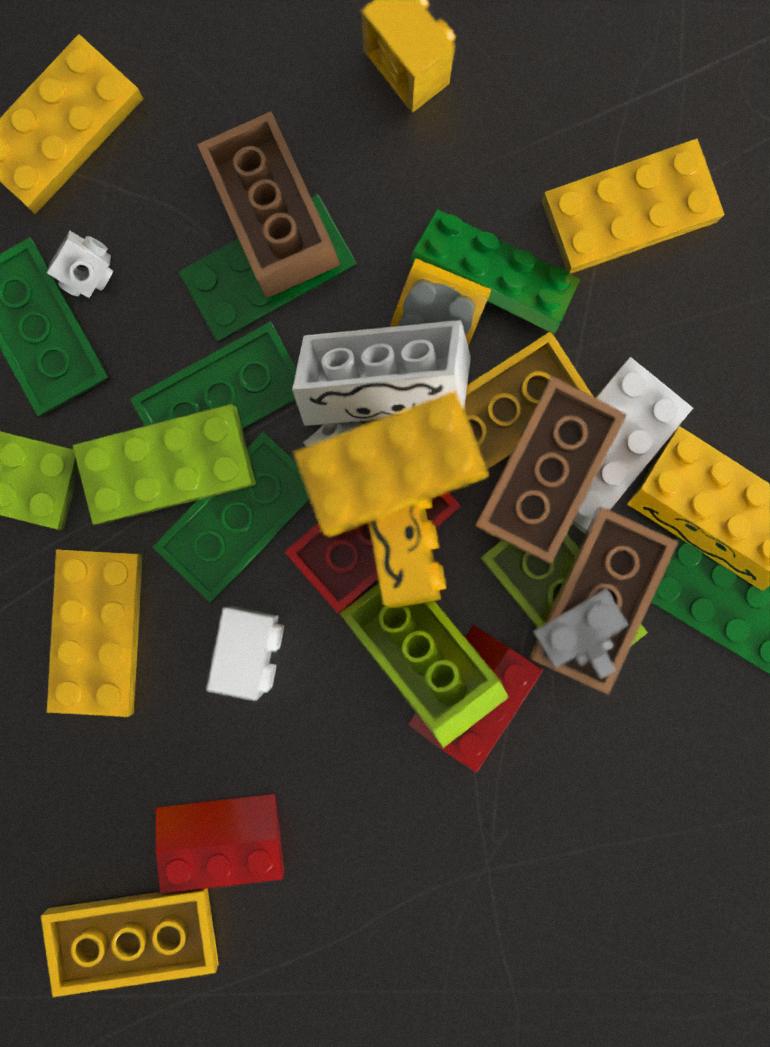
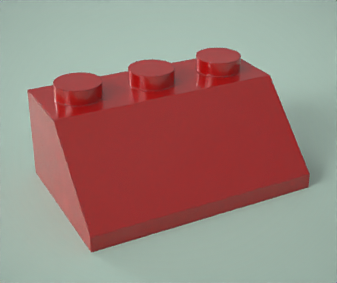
M473 624L465 639L500 680L508 698L444 748L417 713L414 714L408 725L441 750L477 773L544 670Z
M276 794L156 807V859L160 894L282 880L284 864Z

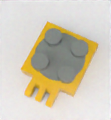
M415 259L389 327L462 320L469 346L492 289Z

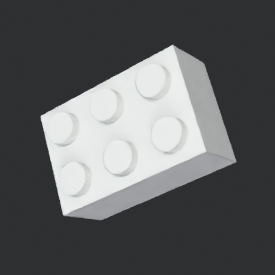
M235 606L223 608L207 691L251 700H257L264 692L268 693V690L273 686L277 666L270 663L271 653L280 649L284 632V625L277 624L279 615Z

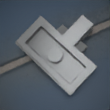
M604 589L533 632L554 668L576 657L580 665L590 661L597 675L602 679L616 671L606 653V650L613 647L609 636L625 628L628 624L609 591Z

